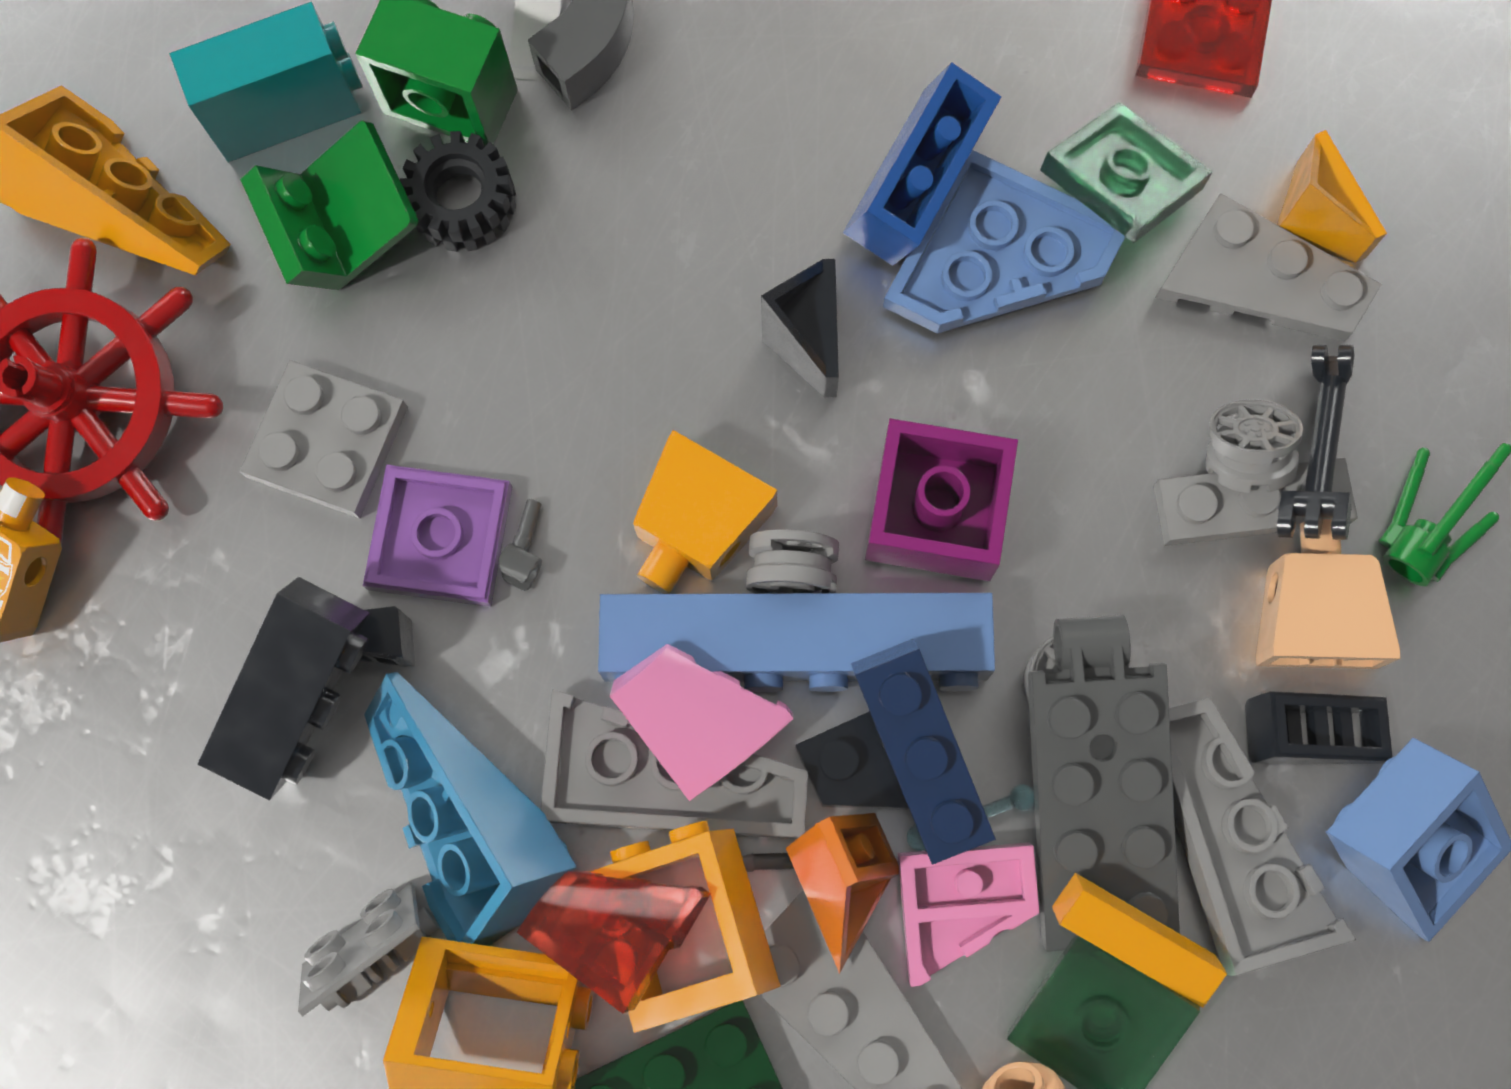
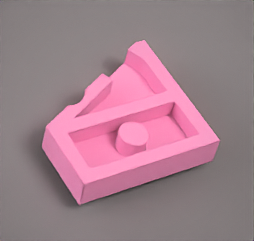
M1029 842L979 846L933 865L926 851L898 853L908 982L911 987L922 986L930 981V976L963 955L969 957L990 944L991 939L1006 929L1013 930L1039 914L1034 845Z

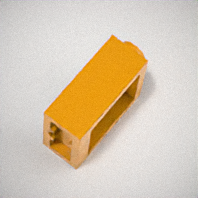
M707 821L689 824L668 832L671 840L669 845L651 850L649 841H642L618 848L610 852L613 864L589 872L634 1033L751 998L781 987L734 828L710 831ZM699 856L733 972L663 994L631 879Z
M422 936L383 1058L389 1089H574L578 1074L580 1052L571 1048L575 1030H587L594 993L593 988L583 987L582 959ZM449 990L557 1006L542 1073L430 1057Z

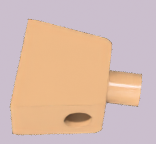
M1323 519L1320 539L1305 538V522L1300 523L1301 553L1284 554L1269 565L1266 574L1255 656L1256 666L1379 669L1401 659L1400 647L1379 560L1373 555L1341 554V540L1332 539L1331 519Z

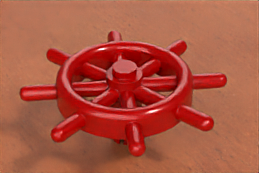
M87 238L76 239L71 245L66 288H51L32 292L10 303H7L0 294V404L21 405L29 410L2 434L0 431V485L3 486L7 478H18L40 488L45 496L38 509L37 524L59 538L61 545L66 503L101 498L120 488L126 491L148 519L152 521L164 519L169 512L168 503L143 473V470L147 468L162 447L173 416L215 418L222 413L224 408L221 398L215 394L175 391L174 376L169 358L162 343L157 338V335L191 307L193 303L191 292L184 287H175L138 317L122 305L92 292L97 249L95 244ZM88 321L101 323L111 330L116 337L84 363ZM61 322L57 362H54L33 334L47 326ZM15 352L16 355L13 356L14 362H12L10 357ZM131 358L136 376V389L100 386L103 381ZM102 411L132 413L128 426L119 440L115 438L99 418ZM48 429L43 473H39L23 464L16 456ZM76 429L99 459L86 467L70 472Z

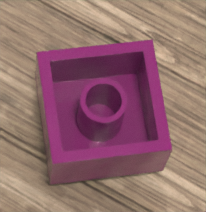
M890 418L883 448L865 560L991 581L1001 560L1018 440Z

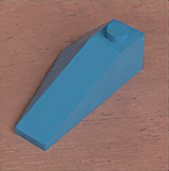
M398 672L386 674L364 716L388 787L393 790L402 791L410 823L402 828L408 847L410 849L420 846L432 882L422 886L428 906L447 940L490 946L550 905L577 866L569 855L567 846L558 837L546 815Z

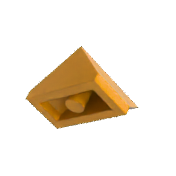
M1324 130L1315 134L1296 163L1277 225L1328 254L1356 263L1367 258L1387 232L1328 132Z

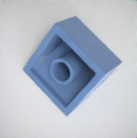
M1412 738L1396 756L1388 759L1383 764L1378 776L1353 803L1346 805L1339 812L1334 824L1326 831L1346 868L1409 928L1427 942L1432 940L1511 851V839L1480 772L1415 738Z

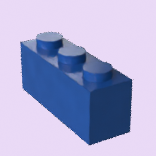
M951 62L922 92L844 229L843 234L892 266L917 248L1002 96Z

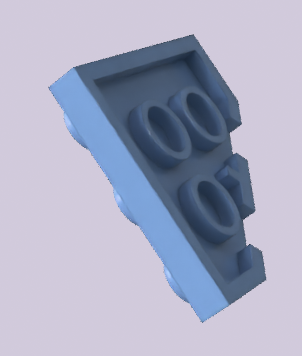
M972 150L920 245L907 255L884 298L883 307L938 334L1100 286L1131 225Z

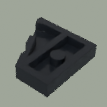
M870 711L795 745V749L805 770L808 771V777L822 807L909 809Z

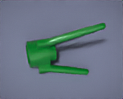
M1502 443L1438 524L1425 519H1418L1412 526L1406 524L1430 456L1428 448H1420L1410 468L1391 524L1379 539V543L1388 548V551L1382 558L1384 564L1396 575L1415 585L1428 586L1431 580L1439 582L1450 565L1499 521V514L1497 512H1489L1451 546L1447 547L1452 540L1449 533L1510 455L1511 445Z

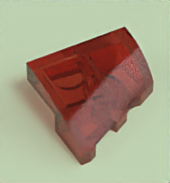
M571 870L561 876L539 899L521 924L517 933L624 1014L635 1010L668 951L681 947L711 893L701 886L680 887L651 883V880L633 877L620 879L605 877L602 873Z

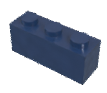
M913 639L851 663L931 864H936L996 840L929 671Z

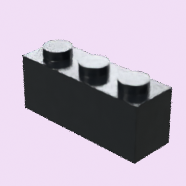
M297 577L280 590L271 604L197 765L269 801L287 781L297 785L315 754V749L307 746L314 728L317 727L323 730L327 726L342 698V694L333 690L341 672L344 671L351 674L367 647L369 638L360 633L370 613L301 577Z

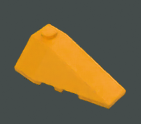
M62 85L0 114V203L11 207L21 215L192 275H197L228 252L231 244L185 196L169 193L156 180L159 169L148 157L136 159L121 143L125 133L110 118Z

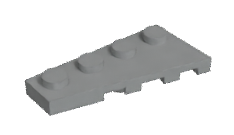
M1211 698L1169 708L1174 820L1219 960L1227 972L1226 976H1237L1355 941L1356 938L1344 918L1337 919L1323 897L1321 891L1325 887L1312 865H1304L1284 832L1289 827L1277 807L1267 804L1252 779L1255 774L1254 769Z
M803 890L765 930L781 987L760 994V996L854 1089H962L864 932L861 933L839 974Z

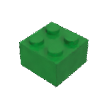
M380 0L355 53L383 114L450 136V131H461L465 142H468L470 134L473 133L481 136L484 146L489 142L494 145L518 91L500 29L496 28L493 23L482 16L470 13L461 16L440 9L430 0Z

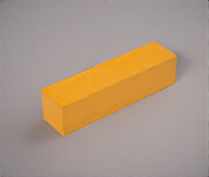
M1074 873L1052 905L1059 925L1204 1008L1227 975V972L1214 953L1077 873Z

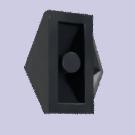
M822 259L761 295L762 341L823 397H837L839 368L835 259Z

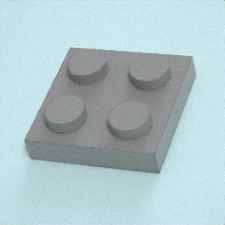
M289 360L240 472L248 479L361 518L408 406L403 399Z

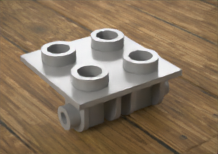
M412 883L408 884L398 893H395L393 889L382 892L363 908L360 913L362 919L343 934H340L337 930L327 933L307 950L304 955L306 961L302 963L298 1012L302 1017L319 1004L327 1011L332 1010L337 1005L342 1008L347 1007L372 987V982L365 973L375 983H379L384 979L383 973L376 963L377 960L381 958L391 970L395 971L400 967V962L393 952V948L406 962L417 953L422 936L432 938L431 934L437 931L440 926L425 906L418 911L415 887Z

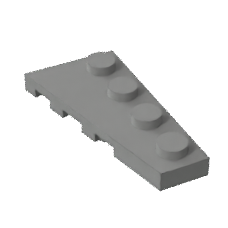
M552 689L540 808L550 823L672 831L689 824L707 821L710 831L734 828L735 834L742 836L798 839L805 833L808 771L752 754L719 781L689 801L621 711L580 700L572 695Z

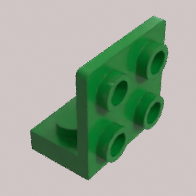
M358 122L301 174L255 165L240 179L286 284L340 290L418 225V218L379 134L371 122Z

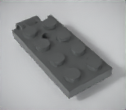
M1124 615L1055 619L1053 645L1055 661L1059 672L1045 673L1043 670L1029 671L1028 674L1042 945L1046 951L1099 948L1059 925L1052 905L1074 873L1079 874L1180 934L1167 664L1151 663L1149 667L1129 668L1131 656L1130 633ZM1099 735H1108L1114 742L1112 753L1104 759L1094 758L1090 752L1092 740Z

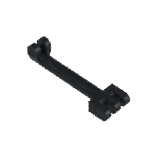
M1313 345L1312 373L1320 383L1305 490L1282 491L1277 520L1278 537L1293 538L1296 517H1305V538L1320 539L1323 518H1332V539H1348L1352 511L1350 492H1332L1346 385L1353 372L1355 357L1353 345H1339L1338 356H1329L1327 345Z

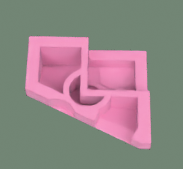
M666 644L615 679L610 693V698L689 801L748 759L794 719L792 711L783 702L778 700L774 704L740 686L738 679L722 671L711 672L699 666L691 655L669 644Z

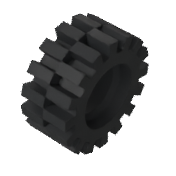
M450 131L451 143L443 144L440 134L430 137L434 147L432 150L427 151L420 143L413 150L418 162L414 163L406 159L402 168L407 178H400V182L418 218L416 228L421 235L425 233L428 242L435 246H438L442 240L448 251L457 252L458 242H464L467 251L478 250L475 239L483 236L487 245L497 240L493 229L497 227L505 232L510 225L506 214L514 215L516 203L513 196H516L508 166L504 157H500L497 147L491 142L484 146L479 135L471 133L468 143H466L461 131ZM458 175H471L481 183L479 198L465 208L450 210L437 202L438 188L449 178Z

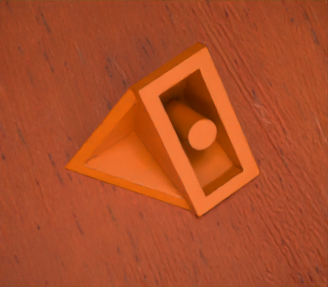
M876 813L830 816L816 823L786 847V851L839 974L891 878L899 875L898 862Z

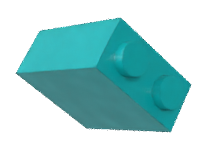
M312 1L169 53L189 108L228 163L361 114L353 91L362 88L363 85L353 60L346 51L335 22L332 21L323 25Z

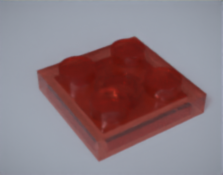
M1149 0L1135 76L1252 98L1259 83L1272 0Z

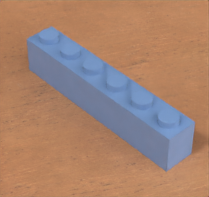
M992 593L600 594L598 672L604 682H614L615 679L654 652L669 644L691 655L699 666L711 672L722 671L738 679L740 682H744V689L751 692L783 690V681H809V690L839 692L848 690V681H857L851 663L913 639L920 649L932 681H939L940 690L953 692L972 691L979 688L978 681H987L995 671Z

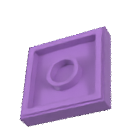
M386 465L363 587L369 591L491 607L512 493L510 481Z

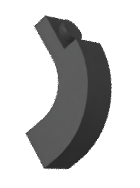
M572 0L568 8L558 18L528 39L536 71L571 110H574L596 93L611 78L620 65L632 35L634 22L633 0Z

